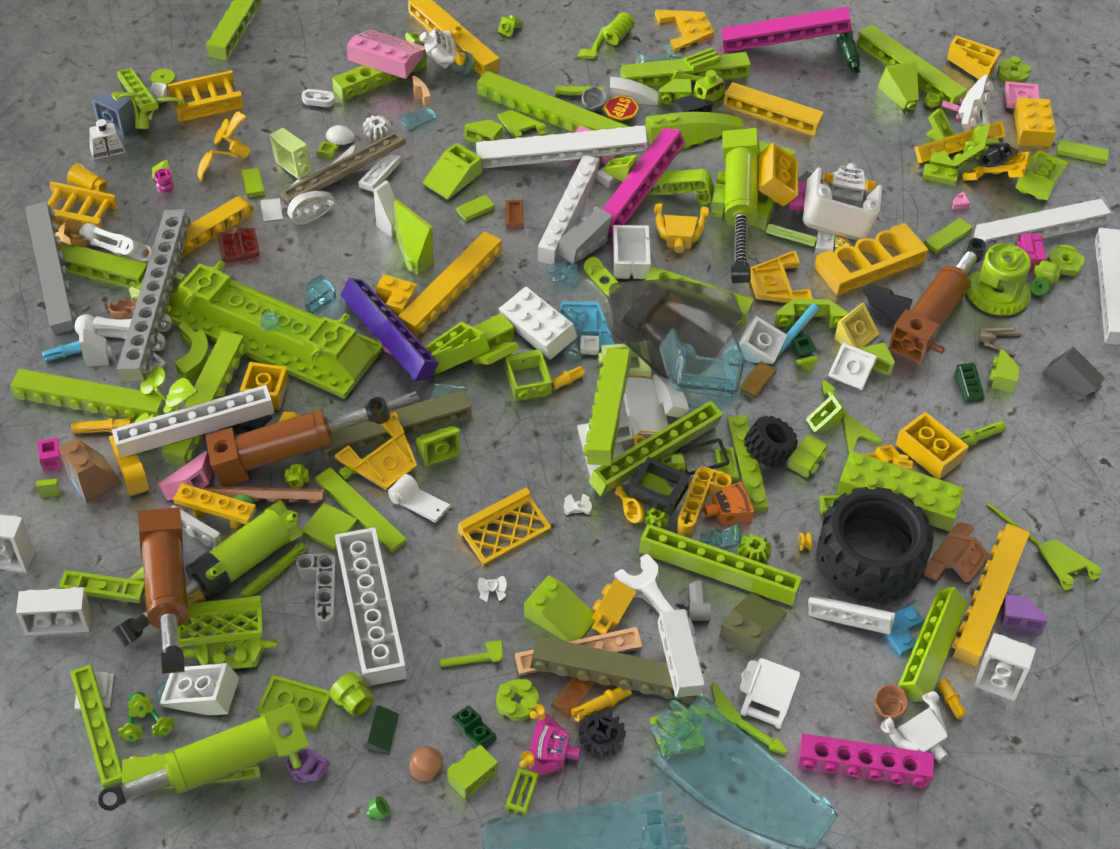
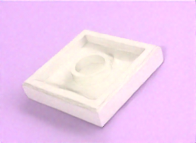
M843 343L828 377L863 391L878 356Z

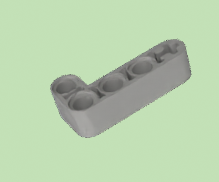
M327 553L303 554L296 560L298 576L305 581L316 580V626L320 632L327 633L335 627L337 583L335 558Z

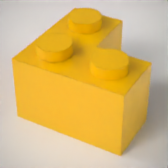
M383 274L376 286L377 295L397 317L418 297L416 283Z

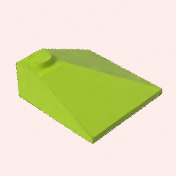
M395 199L396 239L407 268L419 275L434 265L432 226L398 199Z

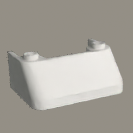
M818 167L807 179L803 212L804 224L813 229L856 241L867 238L880 211L882 185H878L867 196V200L863 203V208L832 200L831 189L826 185L820 184L822 168Z

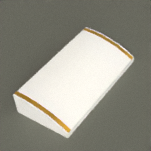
M628 375L624 396L627 416L634 418L640 431L639 435L647 439L668 426L664 406L658 404L653 377Z

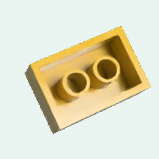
M1017 97L1013 115L1018 145L1052 147L1056 129L1051 100Z
M774 142L759 153L758 190L783 207L798 196V159Z
M926 411L902 428L896 441V446L939 480L965 460L969 448L966 443Z

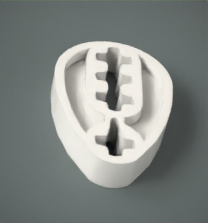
M324 191L302 193L291 201L287 213L295 224L304 225L320 218L331 210L336 204V199L330 193Z

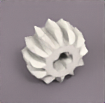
M379 114L378 116L372 115L371 118H366L363 124L365 137H368L369 141L373 139L377 141L392 131L390 120L386 119L385 116L380 117Z

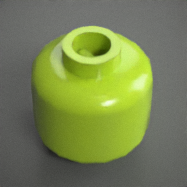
M1043 260L1040 265L1035 266L1033 275L1036 278H1046L1050 285H1053L1055 282L1058 283L1061 269L1057 263Z

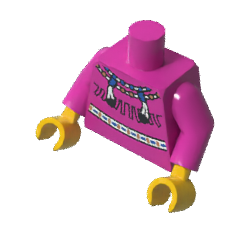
M542 704L534 705L533 708L537 712H530V717L532 719L539 718V722H536L530 751H525L520 755L521 758L525 759L519 763L520 767L526 768L528 766L529 769L541 775H546L562 770L566 758L579 760L581 747L569 745L570 734L545 713V707Z

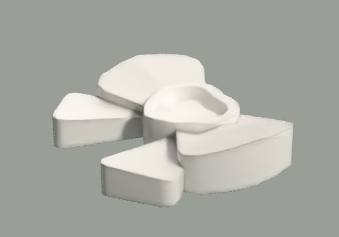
M571 494L565 497L564 513L566 515H570L573 512L591 514L592 504L589 496L582 494L581 502H574Z
M501 576L498 579L492 580L480 577L478 580L479 598L487 602L489 591H496L498 600L502 601L506 597V593H504L507 587L505 577Z

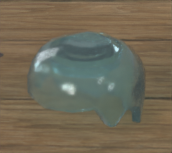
M463 51L462 53L466 54L465 63L458 65L454 62L450 64V70L454 74L466 76L472 71L475 61L471 53Z

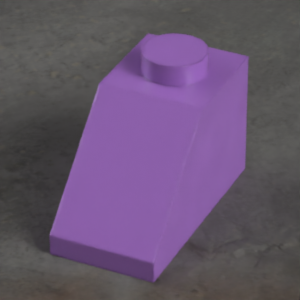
M1015 594L1005 595L1001 605V626L1039 632L1044 631L1048 617L1027 597Z

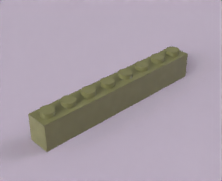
M464 390L390 411V415L393 412L397 413L406 438L472 418L471 404ZM367 421L333 432V435H331L333 444L320 449L325 461L335 459V455L348 445L357 453L383 445L392 436L381 424Z
M537 636L530 668L536 669L539 672L547 671L556 673L559 676H571L581 681L589 680L598 682L601 685H613L623 690H636L643 694L659 695L665 699L682 700L685 703H698L701 696L676 698L667 663Z

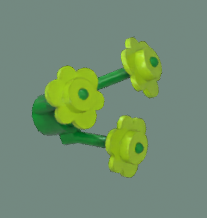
M135 692L129 697L128 702L129 723L125 724L124 728H119V738L133 742L137 738L139 739L144 736L142 727L134 725V717L144 718L146 713L150 712L157 721L152 726L154 737L166 736L175 728L174 719L172 717L160 718L150 702V697L142 692Z

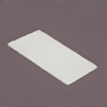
M280 198L260 200L263 221L283 219Z

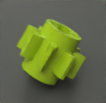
M293 464L290 469H285V482L293 488H301L304 483L309 482V470L305 469V466L302 464Z
M652 508L650 511L646 510L644 524H650L659 528L667 527L669 514Z

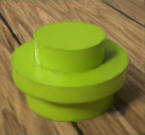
M929 93L925 97L924 103L930 108L938 107L941 103L940 96L936 93Z

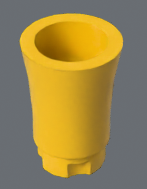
M75 163L67 174V183L69 185L104 193L107 190L108 182L84 167L81 163Z

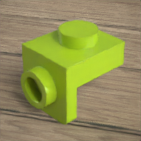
M513 14L502 16L498 32L512 37L514 28H522L524 21L519 20V17Z

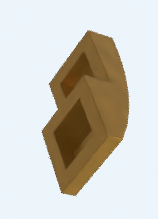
M761 361L743 381L740 390L757 398L763 387L769 384L777 370Z

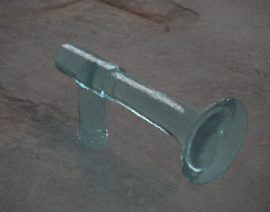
M667 44L665 50L668 54L643 55L640 51H637L636 63L681 59V54H674L672 46Z
M567 306L564 313L575 318L578 322L576 328L577 338L573 340L570 348L564 350V354L572 359L582 358V353L579 351V343L589 312L582 309L578 313Z

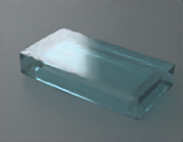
M427 105L401 116L400 122L410 131L437 119V115Z

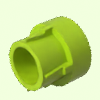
M357 671L349 672L339 678L329 693L337 706L345 708L353 717L364 714L373 705L375 700L367 682Z

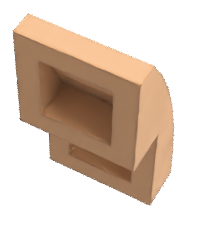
M412 76L415 99H422L424 109H431V96L428 88L418 77Z

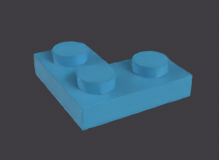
M914 605L895 612L891 634L884 633V635L899 656L913 651L916 639L910 633V630L923 625L924 619Z

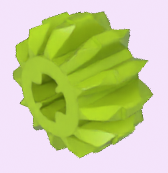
M752 533L749 534V537L744 535L742 540L738 542L737 555L765 564L771 556V543L767 542V537L761 538L760 533L757 536H754Z

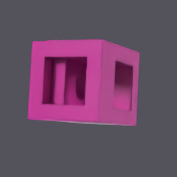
M58 438L37 441L39 461L43 471L63 468Z

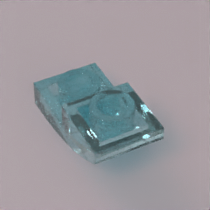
M736 524L722 531L715 527L701 533L700 542L723 550L739 546L742 541V527Z

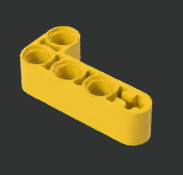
M109 436L129 496L149 491L146 475L137 454L121 458L114 436Z
M707 467L697 469L678 517L677 534L688 538L693 536L708 495L713 496L715 491L730 486L732 478L729 474Z

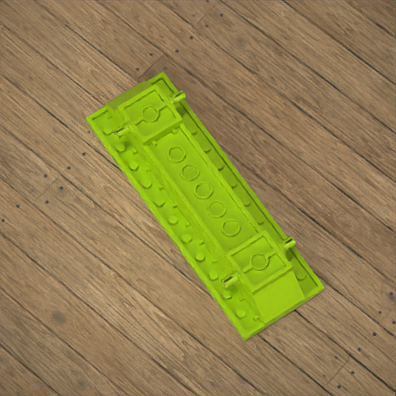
M221 260L215 267H208L199 263L169 294L168 305L172 306L173 310L170 313L165 312V314L171 317L172 324L178 326L185 322L189 327H193L196 332L202 329L207 339L213 342H217L222 331L243 335L247 345L245 356L263 364L287 367L289 375L343 399L349 395L383 351L382 343L361 335L355 329L346 325L351 319L349 314L344 313L340 320H332L325 316L322 318L230 279L229 275L221 272L226 266Z

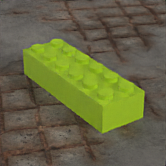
M850 450L836 494L842 495L847 493L850 495L853 489L868 487L869 489H875V487L891 489L893 493L898 495L902 493L912 499L916 507L920 506L927 515L929 524L950 532L965 488Z

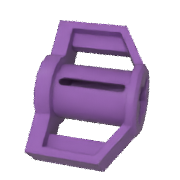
M301 749L297 753L298 756L302 757L300 760L302 766L297 769H291L292 763L288 756L285 764L291 776L301 783L320 780L330 765L328 759L319 756L314 751ZM319 764L315 772L310 774L314 766Z

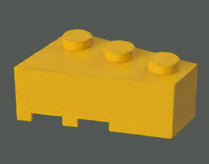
M956 35L950 44L947 60L977 79L982 78L984 75H988L990 78L997 67L1001 51Z

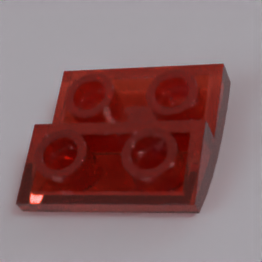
M237 228L236 233H218L223 262H237L259 256L260 252L255 228Z

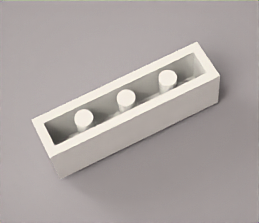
M685 609L661 612L657 623L675 697L701 695L704 686H706V677L704 673H701V657L696 653L697 643L695 636H692L691 618L687 617Z

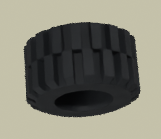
M765 415L759 417L744 438V445L747 447L746 451L759 464L762 463L766 467L776 468V466L781 467L785 464L797 448V435L787 422H783L782 419L771 415L769 417Z

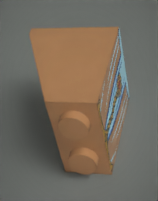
M78 438L59 447L68 477L86 502L122 484L104 456Z

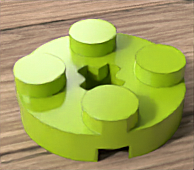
M1017 56L1001 61L998 67V76L1005 82L1025 83L1031 72V67Z
M1059 245L1056 249L1052 248L1050 250L1047 261L1057 263L1061 269V274L1074 277L1081 271L1085 259L1083 254L1080 255L1075 247Z
M528 679L510 680L501 684L498 688L496 695L497 709L502 716L505 715L512 721L529 719L530 712L536 710L533 706L539 704L538 691ZM514 697L522 698L519 704L516 701H512Z

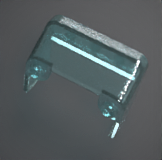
M675 328L670 330L659 347L670 385L675 390L681 392L733 398L739 391L744 365V357L737 337H733L721 354V359L697 356L692 345L679 342Z

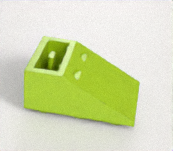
M455 143L442 154L422 183L449 200L482 173V158L460 144Z

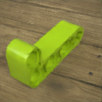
M705 169L665 171L647 195L695 193L696 200L700 204L707 205L712 200L714 185L709 171Z

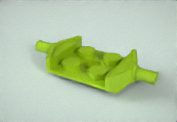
M250 627V630L247 631H254L256 629L254 627ZM260 637L200 644L192 649L181 650H183L184 658L195 657L201 665L227 663L232 669L256 667L259 664L262 652H265L264 649L278 648L277 639L264 641ZM227 650H236L235 654L231 656L225 655Z

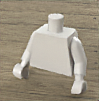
M931 691L923 695L924 701L929 704L930 708L901 725L897 730L890 717L886 718L881 723V729L887 734L890 733V738L898 748L934 753L936 761L941 763L949 755L942 748L947 741L948 731L943 721L940 707L936 703L939 701V695L937 692Z

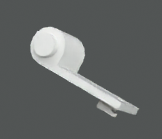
M404 474L388 490L389 499L393 503L400 504L435 523L450 508V504L420 490L416 480L408 474Z

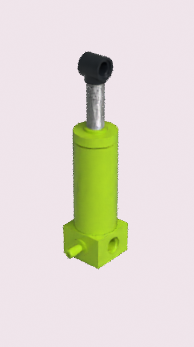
M289 703L263 713L258 718L178 748L174 752L165 753L164 757L167 764L164 765V769L124 785L117 784L104 788L98 797L100 807L107 811L115 810L119 806L126 804V801L134 799L139 795L141 796L146 792L148 793L150 790L159 789L168 783L171 784V787L175 786L178 795L187 792V790L190 791L273 757L289 755L293 769L300 768L302 764L297 752L301 748L309 746L294 703ZM282 724H286L289 727V732L286 736L280 734L279 729ZM107 792H113L117 796V800L113 805H106L103 801V796Z

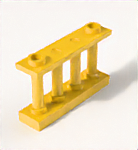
M233 71L168 84L170 97L184 100L183 96L193 94L195 101L188 102V106L181 102H178L179 105H175L178 121L182 122L244 108L241 91L234 92L232 85H235ZM225 87L228 94L218 96L216 89ZM200 92H210V98L201 99Z
M52 181L49 183L52 196L48 201L49 207H54L59 198L68 199L62 210L54 209L56 217L53 220L56 221L58 227H61L65 221L81 222L82 226L92 223L103 229L101 219L108 208L118 209L116 195ZM75 201L84 203L78 214L69 212ZM91 205L100 206L94 217L85 216Z

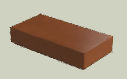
M506 200V229H524L523 200Z

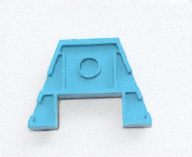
M562 301L558 312L573 323L577 335H599V352H601V345L615 344L599 302Z

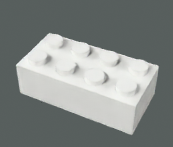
M527 287L523 288L499 308L500 313L514 326V331L536 349H541L542 354L550 360L577 338L573 323Z

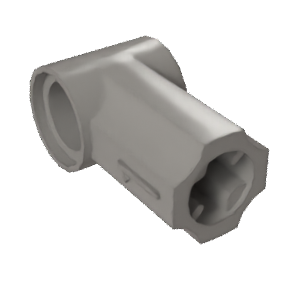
M694 581L688 587L690 602L688 605V617L691 618V621H710L711 605L708 602L707 585L702 581Z

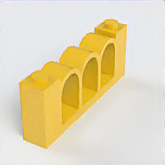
M904 222L891 227L890 230L879 232L875 239L862 238L858 240L855 247L840 246L835 252L830 250L816 255L814 268L838 296L924 263L929 249ZM882 245L892 246L900 255L892 257ZM862 253L872 254L879 263L871 265ZM841 261L852 262L858 271L850 273Z

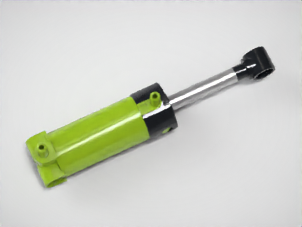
M279 500L264 510V513L214 548L200 555L192 563L187 564L185 570L190 579L186 583L187 598L196 591H201L203 596L210 600L282 546L302 535L304 532L297 523L298 513L288 510L282 500ZM147 611L136 619L133 617L127 619L112 630L124 647L141 637L143 629L150 625Z

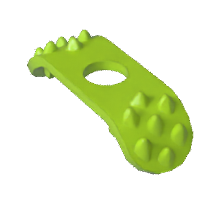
M589 257L585 261L584 269L586 273L607 296L614 297L615 294L623 291L624 285H621L608 272L598 258ZM608 277L610 281L607 284H602L600 279Z

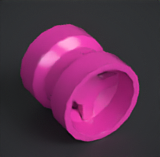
M166 168L155 171L154 177L157 190L163 193L173 190L174 183L171 171Z

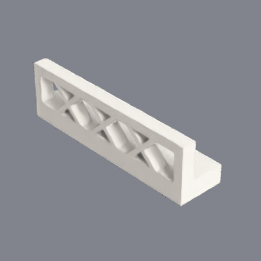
M815 595L813 598L810 597L808 601L809 617L891 634L895 613Z

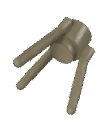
M982 327L979 342H984L985 347H991L998 351L1002 349L1007 354L1016 356L1015 353L991 342H995L996 335L1022 336V333L1004 332L1015 331V327Z

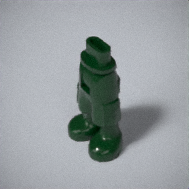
M853 30L836 34V41L841 44L848 67L855 74L859 73L860 55L853 40Z

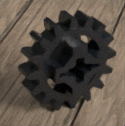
M601 710V714L598 715L593 711L592 717L586 715L585 721L580 722L578 732L580 744L585 743V751L592 749L591 755L599 752L600 757H603L604 752H607L611 756L612 750L618 752L620 745H624V738L626 737L625 724L619 723V716L613 718V712L605 715L604 710Z

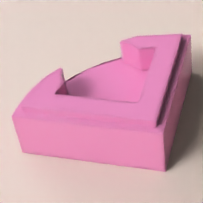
M965 192L959 193L952 203L953 210L970 207V202Z

